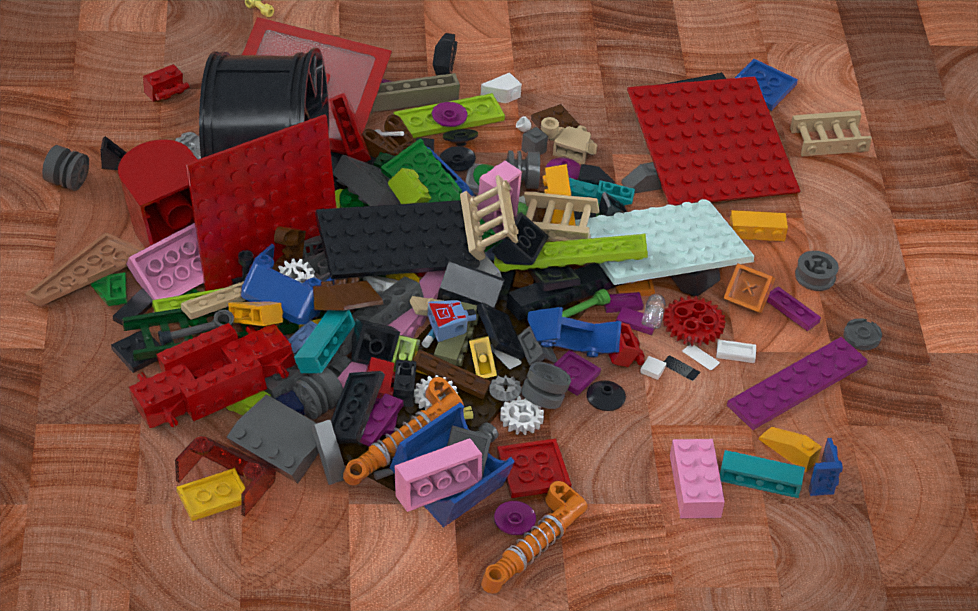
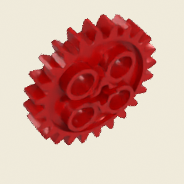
M687 296L686 300L680 297L679 301L674 299L673 304L669 303L668 308H665L663 326L666 327V332H671L670 337L677 336L676 341L684 340L683 344L690 342L691 346L694 343L701 346L702 342H704L706 345H709V340L714 343L716 338L720 339L721 334H723L726 323L724 321L725 315H722V310H717L718 305H711V300L705 302L704 297L701 300H698L697 296L694 299Z

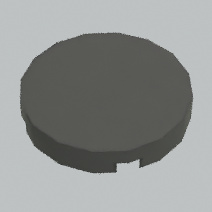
M858 318L847 323L843 336L854 348L871 350L880 344L882 331L876 323L867 322V319Z

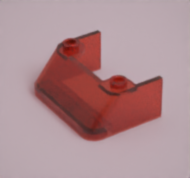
M204 436L193 439L175 459L176 482L178 483L183 480L202 457L229 470L235 468L239 475L251 481L241 493V515L243 516L249 513L276 480V471L273 467L219 440Z

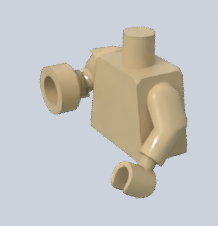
M547 117L542 120V132L548 135V139L554 142V156L570 158L577 163L585 164L588 153L590 155L596 154L597 144L590 139L591 134L587 132L586 127L580 125L577 128L570 126L563 128L559 127V122L555 118Z

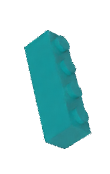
M328 310L294 357L301 373L323 372L355 326L350 310Z
M725 450L720 470V480L725 483L799 498L805 467Z

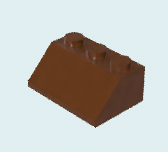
M359 277L347 278V281L346 279H335L334 283L333 281H321V285L313 286L314 310H349L383 304V299L367 280H359Z

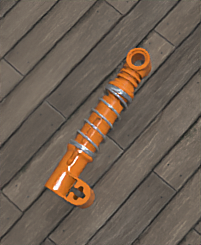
M433 378L426 388L425 395L432 404L431 407L417 412L415 416H411V421L408 423L403 422V426L399 429L394 428V433L391 435L386 434L384 440H377V443L374 442L369 446L367 452L347 464L343 473L346 483L349 485L360 484L365 477L377 470V468H384L390 464V458H394L400 442L461 402L464 406L459 395L444 378ZM445 394L446 396L441 400L438 398L439 396L441 397ZM355 469L360 475H353L350 470Z
M561 481L553 482L550 485L545 501L554 512L545 515L542 520L538 521L537 527L532 526L530 533H525L523 539L517 540L516 546L511 545L504 551L499 561L486 568L481 581L484 591L491 594L498 593L516 573L524 571L527 565L532 564L534 559L541 555V552H545L548 546L555 543L556 539H560L565 533L566 528L587 510L588 506L584 498L566 483Z

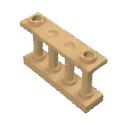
M860 111L793 115L790 126L792 133H801L804 139L801 156L869 151L872 139L871 136H861L858 129L861 119ZM841 129H851L854 137L845 138ZM834 130L837 138L828 139L825 131ZM817 131L821 140H811L808 132Z
M499 175L495 176L496 187L476 197L471 196L467 191L460 194L468 249L479 261L485 259L484 250L487 246L503 238L509 237L515 244L518 243V229L514 221L509 192L511 187L508 181L503 180ZM497 194L499 195V201L478 211L477 206L479 203ZM501 208V216L480 225L479 221L482 217ZM502 223L504 224V230L482 240L483 232Z
M538 192L524 193L526 206H528L526 217L531 221L533 220L536 207L547 208L543 222H533L549 236L547 241L556 242L591 238L587 223L590 213H599L597 198ZM554 209L565 210L561 224L550 223ZM572 211L583 212L579 226L568 225Z

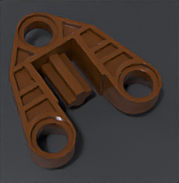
M395 114L387 116L384 124L385 132L403 131V136L388 135L385 139L373 129H365L362 133L369 155L375 158L378 157L380 152L397 156L414 143V138L402 119Z
M285 226L277 227L274 242L286 246L282 250V253L285 254L274 262L273 270L280 272L278 267H284L285 261L290 264L292 259H295L297 263L302 259L306 231Z

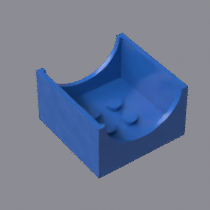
M458 403L400 442L390 469L395 473V465L447 447L452 425L469 430L465 422L464 406L462 403ZM488 453L481 481L465 491L424 505V507L444 528L502 487L515 461L511 457L506 461H502Z

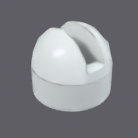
M524 116L517 121L516 127L522 132H527V130L531 129V122Z

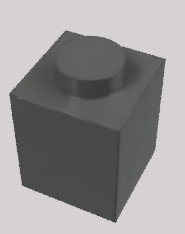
M534 127L523 134L521 150L525 153L527 151H539L540 155L544 154L547 151L548 135Z

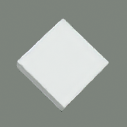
M648 356L641 367L640 373L658 380L666 368V363Z

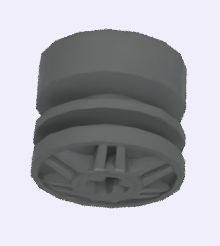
M60 145L53 146L49 150L43 164L42 176L44 181L77 191L87 177L89 157L77 151L71 152L70 149Z
M508 150L505 161L522 171L521 181L525 182L526 189H538L540 181V152L527 151L526 158L522 159L521 151H517L516 159H514L513 150Z
M325 367L322 373H310L308 377L305 376L293 383L291 390L294 401L301 412L309 419L314 420L325 414L328 409L330 410L337 406L343 387L337 376Z

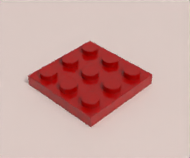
M556 438L497 447L499 460L506 461L511 457L515 461L506 479L511 498L548 493L550 485L555 481L564 482L569 487L572 486Z

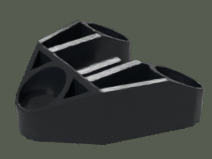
M445 33L435 46L432 65L436 76L452 74L458 43L455 41V34Z

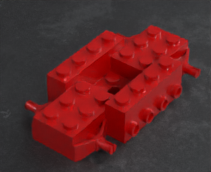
M230 323L221 325L216 329L202 333L195 338L156 354L162 373H158L150 378H147L143 372H141V375L139 373L137 378L140 382L129 386L132 402L149 428H154L165 422H168L174 428V425H178V421L175 418L184 415L186 412L193 421H196L266 390L265 378L275 373H279L282 378H285V376L287 378L289 372L286 369L296 364L290 342L275 324L266 326L258 331L252 325H249L245 329L248 335L238 339L237 332Z

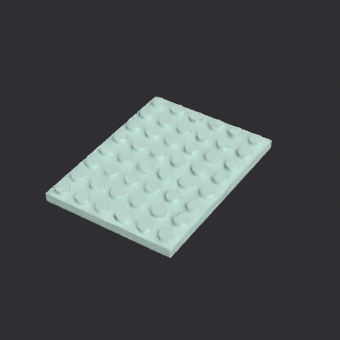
M705 199L699 200L698 203L684 202L682 205L651 207L644 210L625 212L624 214L618 212L614 216L599 215L589 218L587 223L591 238L646 234L648 258L641 260L627 259L621 262L605 261L599 264L614 285L737 265V263L754 262L753 253L712 203ZM575 220L576 226H579L580 220Z

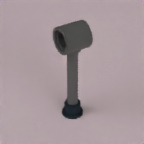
M219 310L215 313L212 322L173 332L158 331L160 343L165 345L174 339L213 330L221 325H225L219 322L230 323L233 327L234 316L228 310Z

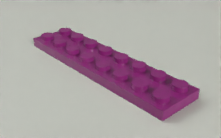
M840 337L731 398L727 402V407L754 430L866 366L868 360L845 339Z

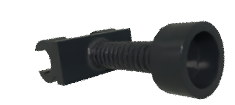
M242 250L238 253V263L242 265V277L233 278L232 285L245 281L250 265L254 261V255L251 251Z

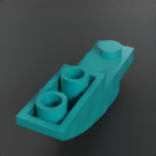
M569 178L572 196L597 198L600 204L601 196L606 192L624 205H629L633 202L635 192L633 188L601 180L598 185Z

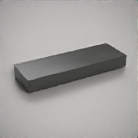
M331 420L311 425L328 484L331 485L343 481L345 465Z

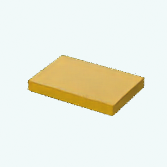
M235 468L176 487V491L191 521L251 502V497Z

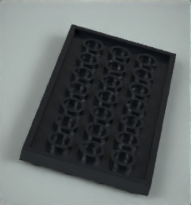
M461 200L316 209L315 212L331 279L445 271L450 259L474 268H478L480 265L479 260L468 249Z

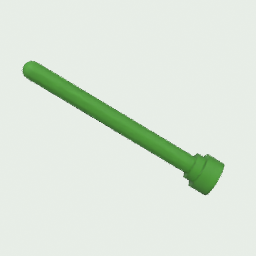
M601 289L593 295V298L562 311V317L568 318L594 305L603 306L610 302V295L605 289Z

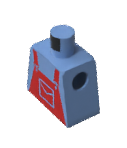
M458 300L428 302L427 316L438 342L465 334L468 321L476 320L475 310H464L461 302Z

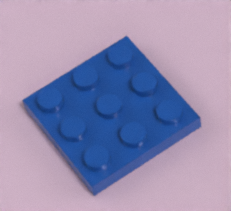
M753 59L735 77L755 76L766 105L771 111L798 82V79L756 59Z

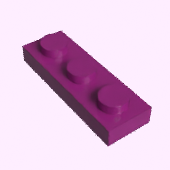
M779 286L770 291L767 302L806 331L820 323L821 317Z
M385 393L371 412L360 443L371 446L374 442L377 443V440L380 439L403 407V400Z

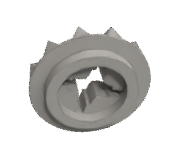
M506 375L504 378L497 376L496 380L493 379L491 381L490 393L498 400L512 401L521 394L520 381H515L514 377L508 378ZM503 385H507L508 389L506 391Z

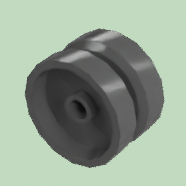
M544 362L532 363L527 374L528 378L525 379L521 389L522 395L531 403L543 408L557 409L561 407L565 397L564 393L567 392L571 383L570 376L564 370L552 364Z

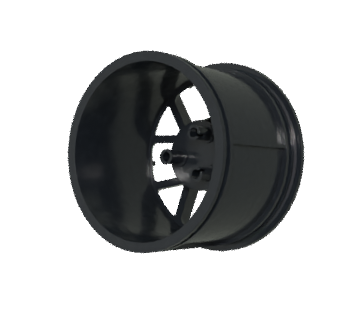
M312 47L309 52H297L294 56L230 55L225 51L211 52L205 64L200 93L199 142L201 158L324 114L327 116L329 133L328 86L325 64L320 49Z

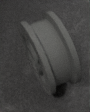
M808 251L803 253L798 259L795 278L799 284L807 289L824 291L830 289L835 284L839 266L837 261L825 252Z

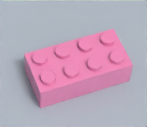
M504 161L480 177L478 195L496 187L495 176L499 175L510 184L511 190L509 192L513 215L516 217L522 171ZM497 194L479 203L477 206L478 211L499 201V195ZM501 208L482 217L484 222L486 223L501 216ZM502 223L492 228L493 231L498 233L504 230V224Z
M470 438L395 465L396 497L407 512L465 491L482 480V453Z
M713 439L673 440L670 460L680 518H721L725 501Z

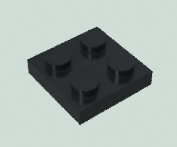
M141 331L111 344L113 352L132 373L158 361L157 357L134 361L133 351L146 348ZM152 337L155 347L161 346V345Z

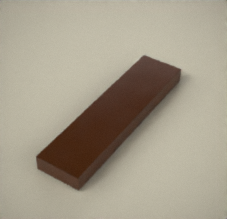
M420 349L413 361H416V370L434 378L436 375L442 378L446 377L447 382H453L452 386H456L481 399L484 398L491 384V381Z

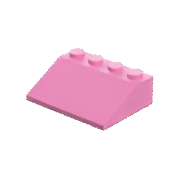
M195 223L129 257L127 261L128 268L136 281L153 300L180 296L204 283Z

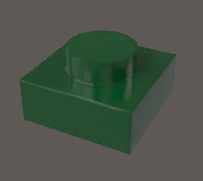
M380 152L374 162V166L381 169V166L394 158L395 155Z

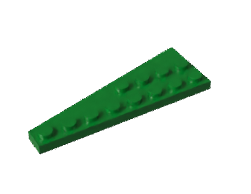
M421 138L381 166V172L390 179L402 168L414 170L418 174L420 182L428 189V194L431 197L428 202L461 200V188L450 174L446 173L440 161L435 159L432 151L424 145V141ZM481 218V220L479 221L480 225L485 223L484 220ZM489 229L483 232L482 240L496 233L493 229ZM497 242L487 246L484 252L491 249Z

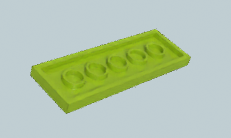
M493 93L449 101L462 105L467 111L466 121L455 127L442 126L434 121L432 110L437 104L393 112V114L398 115L402 119L413 138L505 120V114Z

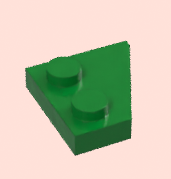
M125 272L110 274L90 283V286L107 306L127 303V277Z

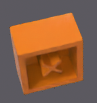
M737 263L724 299L762 314L776 278Z

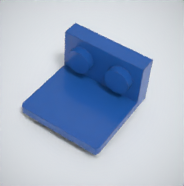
M827 438L821 463H815L808 489L810 496L833 495L836 486L839 485V474L842 473L843 466L841 460H838L837 446L833 444L832 438Z

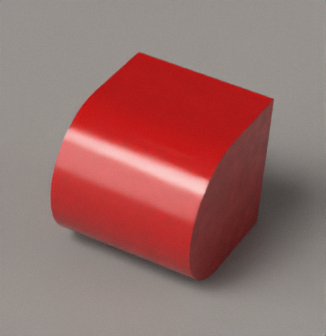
M159 139L137 145L123 156L118 166V175L133 230L145 249L195 223L186 164L198 159L186 145L178 141Z

